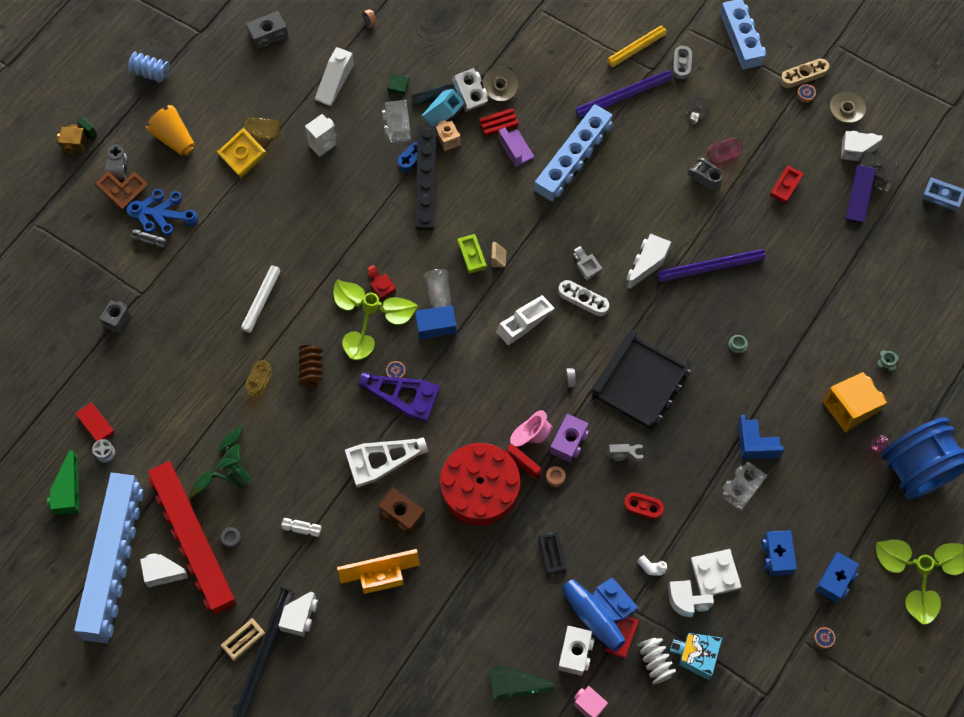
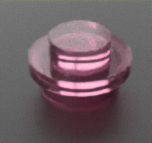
M876 434L872 440V448L876 453L881 454L889 446V440L882 434Z

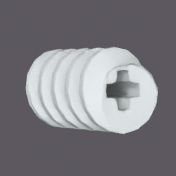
M651 638L637 645L638 647H643L640 650L642 655H646L643 661L650 662L646 668L647 670H653L649 674L650 678H656L652 682L653 685L670 679L671 675L676 672L675 669H668L673 664L672 662H665L669 654H662L666 646L658 645L663 641L662 638Z

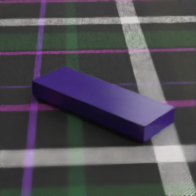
M862 165L856 166L845 219L864 223L876 168Z

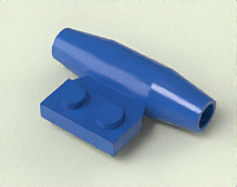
M613 577L598 586L593 595L574 579L568 581L561 590L573 611L588 629L592 631L595 637L613 652L619 650L626 640L615 622H622L638 610V606Z

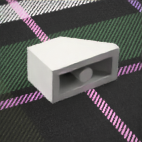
M149 554L146 558L140 559L144 582L148 588L188 578L184 568L161 554Z

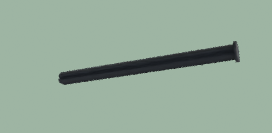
M279 588L281 592L233 717H246L277 636L284 606L289 604L291 596L295 594L291 589Z

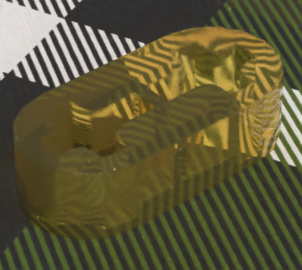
M260 360L254 365L245 383L248 394L258 396L263 392L272 374L269 362ZM263 367H266L267 371H263L260 375L259 368L263 369ZM256 381H257L258 388L255 387V388L252 390V388H251L250 385H255V383H256Z

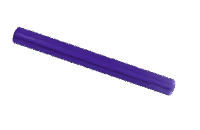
M667 70L577 107L576 114L578 117H583L594 104L605 108L672 80V74Z
M760 249L658 271L657 276L658 280L663 282L765 260L766 255L765 251Z

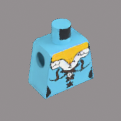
M688 633L685 643L673 639L670 651L681 654L680 666L709 680L713 674L722 638Z

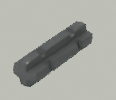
M133 230L131 233L132 240H139L142 243L153 246L156 245L159 248H165L167 245L166 238L146 232L143 233L140 230Z

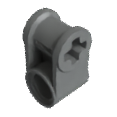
M115 144L110 146L107 151L105 173L109 171L117 180L127 179L128 159L122 146Z
M698 158L696 165L687 171L691 179L710 191H717L722 185L723 172L704 158Z

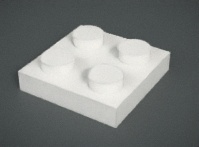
M730 549L690 559L700 595H717L741 589Z

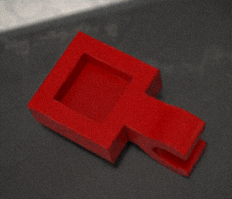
M374 265L367 269L369 271L368 275L373 280L370 286L380 300L396 291V287L386 274L380 276Z

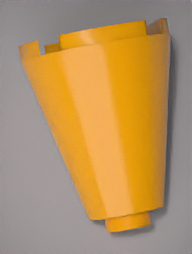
M168 105L169 109H160L149 119V127L145 126V128L151 135L181 156H188L194 151L193 147L195 144L176 108L173 105Z

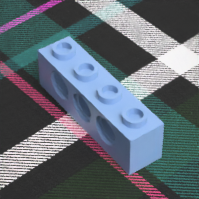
M743 0L722 3L720 15L742 70L763 65L766 50L761 46L760 35L754 29L755 24L753 19H750L748 6L744 4Z

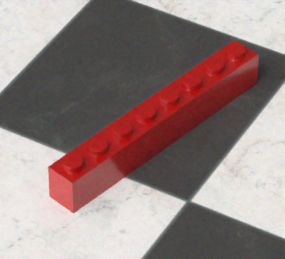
M168 461L149 470L150 478L147 480L152 490L156 488L158 495H155L159 506L164 505L166 511L163 512L167 523L171 522L174 527L171 529L175 540L179 539L182 544L179 550L183 558L188 557L190 563L186 565L191 575L195 574L198 579L195 585L199 593L204 592L206 598L203 599L207 610H212L214 615L236 605V600L171 462Z

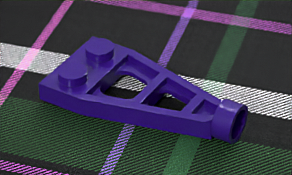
M365 372L361 374L358 387L366 389L407 416L424 422L428 421L440 390L439 385L424 380L376 376ZM387 383L396 386L393 396L381 392L382 384ZM410 388L417 391L412 404H406L399 399L398 395L401 389Z

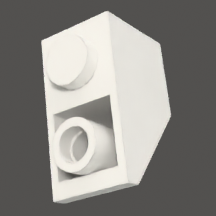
M846 131L842 139L841 159L860 161L878 149L882 136L872 133L864 134L856 131Z
M309 592L284 606L279 622L281 631L303 637L306 631L309 632L312 624L310 616L312 612L316 611L318 600H316L313 592Z

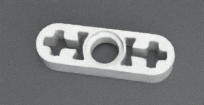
M569 280L560 283L558 292L561 298L597 316L607 314L609 302L606 298ZM567 287H569L570 291L565 293L564 289H567ZM585 294L589 297V300L581 302L578 297ZM600 304L604 305L603 308L597 309V306Z

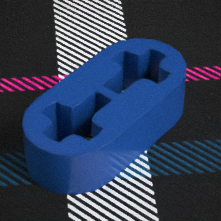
M417 142L412 143L399 156L398 167L401 171L409 172L417 165V152L415 153Z

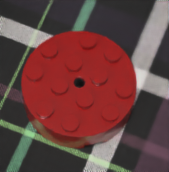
M473 443L463 446L446 460L442 468L440 477L441 496L449 512L458 520L474 526L491 525L493 522L503 517L505 518L517 503L520 490L518 467L506 451L495 445Z

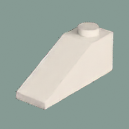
M336 47L328 61L315 96L316 101L332 106L354 66L353 54L351 52Z

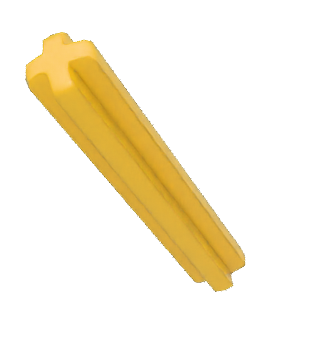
M664 26L654 29L609 57L608 64L611 67H615L665 36L666 29Z

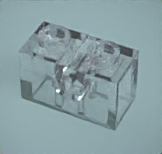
M407 101L385 102L386 109L382 110L383 121L387 120L384 130L385 136H389V142L411 140Z

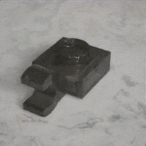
M695 95L692 96L687 113L692 114L689 125L696 126L698 118L705 117L710 102L709 99Z

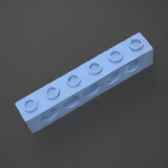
M594 104L537 178L534 191L550 201H553L556 196L559 197L564 190L565 184H569L572 181L574 172L576 170L579 171L583 166L584 159L591 156L594 150L593 147L596 144L599 145L603 139V134L609 132L612 128L613 114Z

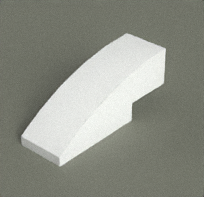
M542 295L516 310L512 317L501 322L496 333L507 345H510L538 325L555 308Z

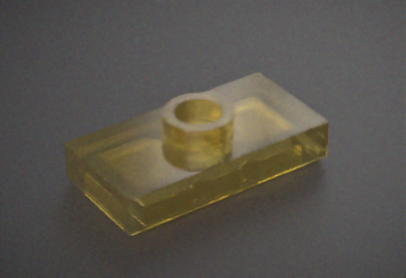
M245 118L244 129L252 137L278 139L280 120Z

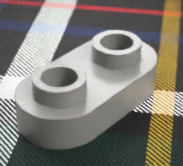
M679 46L674 52L673 74L678 79H686L691 73L692 51L687 46Z

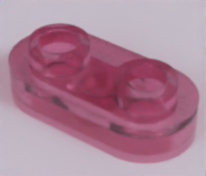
M731 137L712 144L708 148L707 155L710 160L719 163L740 155L743 151V143L741 140Z

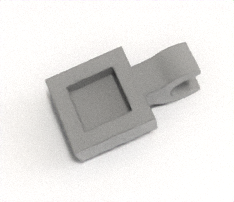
M581 247L574 250L573 256L579 261L576 266L586 280L602 272L603 268L593 254L587 256Z
M629 444L609 445L608 458L622 461L630 456L635 461H642L643 455H637L635 451H641L643 446H629Z

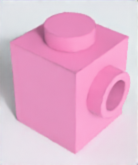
M589 686L586 690L582 688L574 697L576 699L574 706L586 717H598L608 704Z

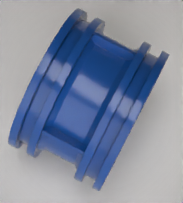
M946 417L930 421L908 432L890 444L881 453V458L887 461V468L894 469L901 480L899 487L901 491H906L904 496L907 500L924 496L964 473V448L960 449L953 435L956 430L953 426H949L950 421Z

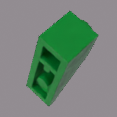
M73 450L68 452L50 489V497L47 498L48 509H51L55 515L79 513L78 456Z

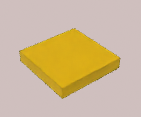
M244 128L217 151L240 178L268 154Z

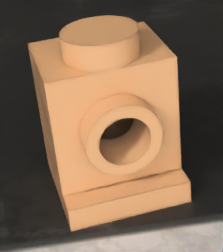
M443 120L439 122L436 126V136L443 150L447 151L460 146L461 136L453 121L447 122Z

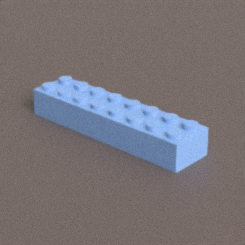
M110 474L74 629L86 641L108 643L109 637L111 638L113 635L114 626L112 622L113 618H116L118 614V605L116 604L118 597L120 598L122 595V578H125L127 573V566L125 564L127 558H130L131 555L130 542L135 537L136 529L134 524L140 514V509L138 508L139 501H142L144 497V489H142L134 475Z

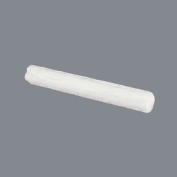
M270 267L241 326L243 331L248 333L252 331L280 274L278 267Z

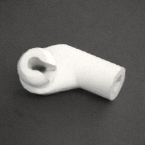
M644 555L637 560V563L648 575H663L667 570V564L663 561L651 563Z

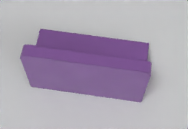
M505 127L499 130L498 140L515 167L534 159V155L518 130L508 133Z

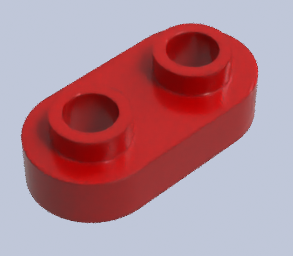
M629 493L624 501V507L629 513L648 519H658L664 511L663 503L659 499L640 493ZM636 502L637 506L633 507L630 503ZM650 508H655L656 512L652 513Z

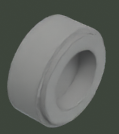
M566 368L568 388L576 386L575 370L573 368Z

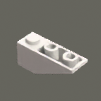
M650 234L648 240L644 239L640 248L643 251L641 255L637 254L634 261L636 266L634 270L630 269L626 279L629 281L628 288L631 289L663 265L670 249V241Z

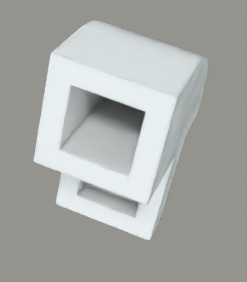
M690 580L674 581L668 585L670 604L682 616L692 617L694 609H697V611H707L714 603L713 595L692 596Z

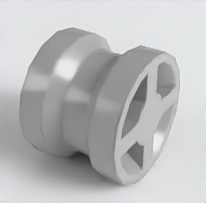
M98 440L92 448L93 454L102 463L110 462L115 457V449L108 440Z

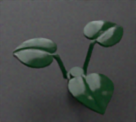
M242 425L227 434L219 446V450L221 452L225 450L226 453L217 463L215 470L220 471L229 467L230 469L227 472L229 477L213 472L211 469L206 471L194 483L190 493L191 501L209 486L214 477L224 479L228 483L234 482L239 488H243L250 481L251 476L239 465L241 462V446L239 444L234 445L241 434Z

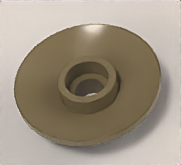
M501 66L494 67L485 74L483 89H486L488 97L491 99L507 101L515 95L518 89V80L510 69ZM496 84H501L502 88H497Z
M846 91L840 92L832 98L830 111L841 122L855 123L863 118L866 105L859 95Z

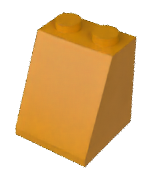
M864 372L830 387L822 401L845 433L883 410L887 404L885 396L878 392L872 379L866 376Z

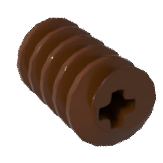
M302 345L299 347V385L307 388L315 387L318 385V382L323 381V377L319 376L323 373V370L320 369L323 366V363L320 362L323 359V356L320 354L323 352V348L314 345Z

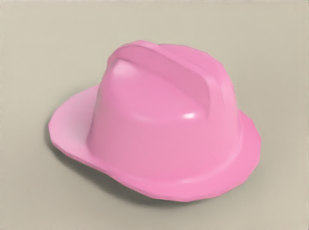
M542 410L534 413L513 432L510 443L515 447H519L527 442H543L553 431L552 425L546 420V413Z

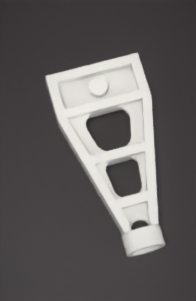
M423 437L417 440L364 443L345 449L356 487H360L379 480L416 456L427 453L428 449ZM399 447L405 449L406 454L404 457L397 460L391 459L389 453L391 449ZM376 452L384 453L387 458L386 463L378 469H373L368 459L369 454Z

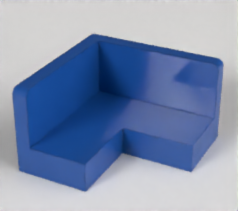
M741 415L737 423L741 459L781 458L784 447L780 445V437L760 438L758 419L745 420V415Z

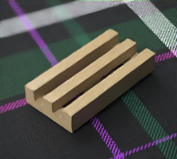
M252 618L222 643L221 647L235 662L262 639L265 632ZM252 625L255 627L242 639H240L235 645H233L230 649L228 648V646L231 643H233ZM256 632H259V633H258L255 637H253L248 643H246L241 649H239L235 654H233V652H234L235 650H237L242 644H244V643H245L249 638H251Z

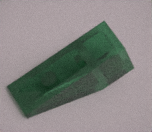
M504 665L495 666L493 670H489L493 699L554 691L555 682L510 667L505 668Z

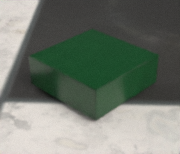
M392 74L387 87L388 92L405 95L409 77Z
M84 117L77 119L78 125L84 129L85 134L91 140H94L97 137L94 126Z

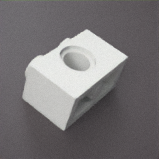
M572 626L567 627L558 670L581 676L584 670L588 671L590 658H587L588 650L592 651L595 638H591L592 631ZM579 647L583 653L577 656L572 653L571 649Z

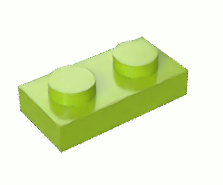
M472 234L457 239L468 273L487 269L476 235Z

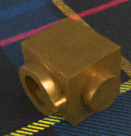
M77 125L61 127L60 134L58 133L57 144L60 145L62 152L69 154L84 153L87 141L84 129Z

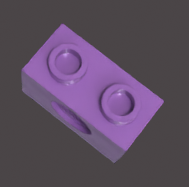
M567 414L550 447V454L571 463L574 457L577 458L581 451L579 446L582 441H586L590 431L587 430L588 423ZM572 436L576 440L574 442H569L566 440V438Z

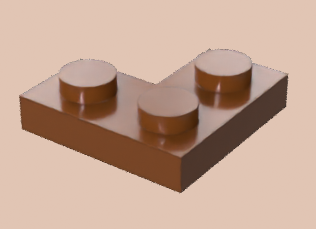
M107 171L95 183V186L118 208L123 210L148 186V183L135 171L123 183L119 182Z

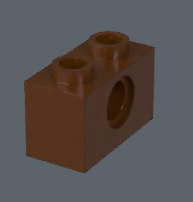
M393 487L378 505L379 515L386 521H393L396 524L395 526L403 533L407 531L411 534L425 517V510ZM399 509L406 511L402 516L396 515L395 512Z

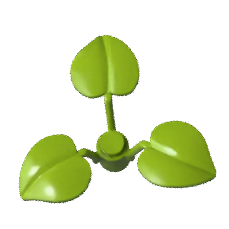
M337 279L334 285V300L339 308L350 311L355 305L360 307L363 304V310L366 312L362 333L353 331L346 334L343 338V349L352 360H362L368 357L374 349L375 342L373 337L365 335L369 314L375 313L379 308L382 313H386L385 317L388 322L394 325H402L411 319L418 307L417 304L409 300L397 297L386 299L382 307V303L379 302V298L375 293H367L365 295L362 287L357 284Z
M888 540L876 543L877 557L886 570L893 573H901L905 569V565H916L917 572L923 575L922 592L914 590L909 593L905 602L906 609L921 624L926 625L932 622L939 613L941 600L935 591L925 590L927 575L932 572L934 565L937 567L941 566L942 570L948 575L962 574L964 572V544H944L936 549L934 553L935 559L929 555H922L918 560L909 561L912 557V550L906 542Z

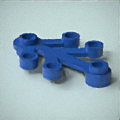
M155 189L152 192V196L144 201H133L127 206L128 215L139 219L145 232L150 234L155 232L156 227L152 221H148L145 215L153 216L165 236H171L174 230L172 225L168 224L163 217L184 220L187 226H195L198 223L197 213L193 210L185 212L166 210L182 201V196L177 191L172 192L169 199L154 208L149 206L156 201L159 202L164 199L161 189Z

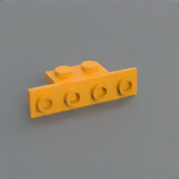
M417 549L337 567L341 584L361 579L363 593L366 594L404 585L401 570L420 566Z

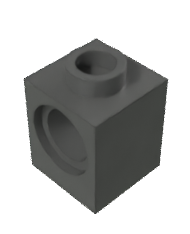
M110 300L99 319L103 327L120 334L131 314L126 304ZM120 313L119 316L113 317V315Z

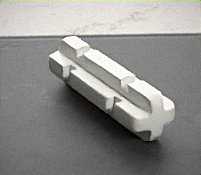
M284 518L281 525L283 530L290 531L292 529L293 532L307 535L310 533L316 537L321 532L320 525H310L307 522L292 521V519Z

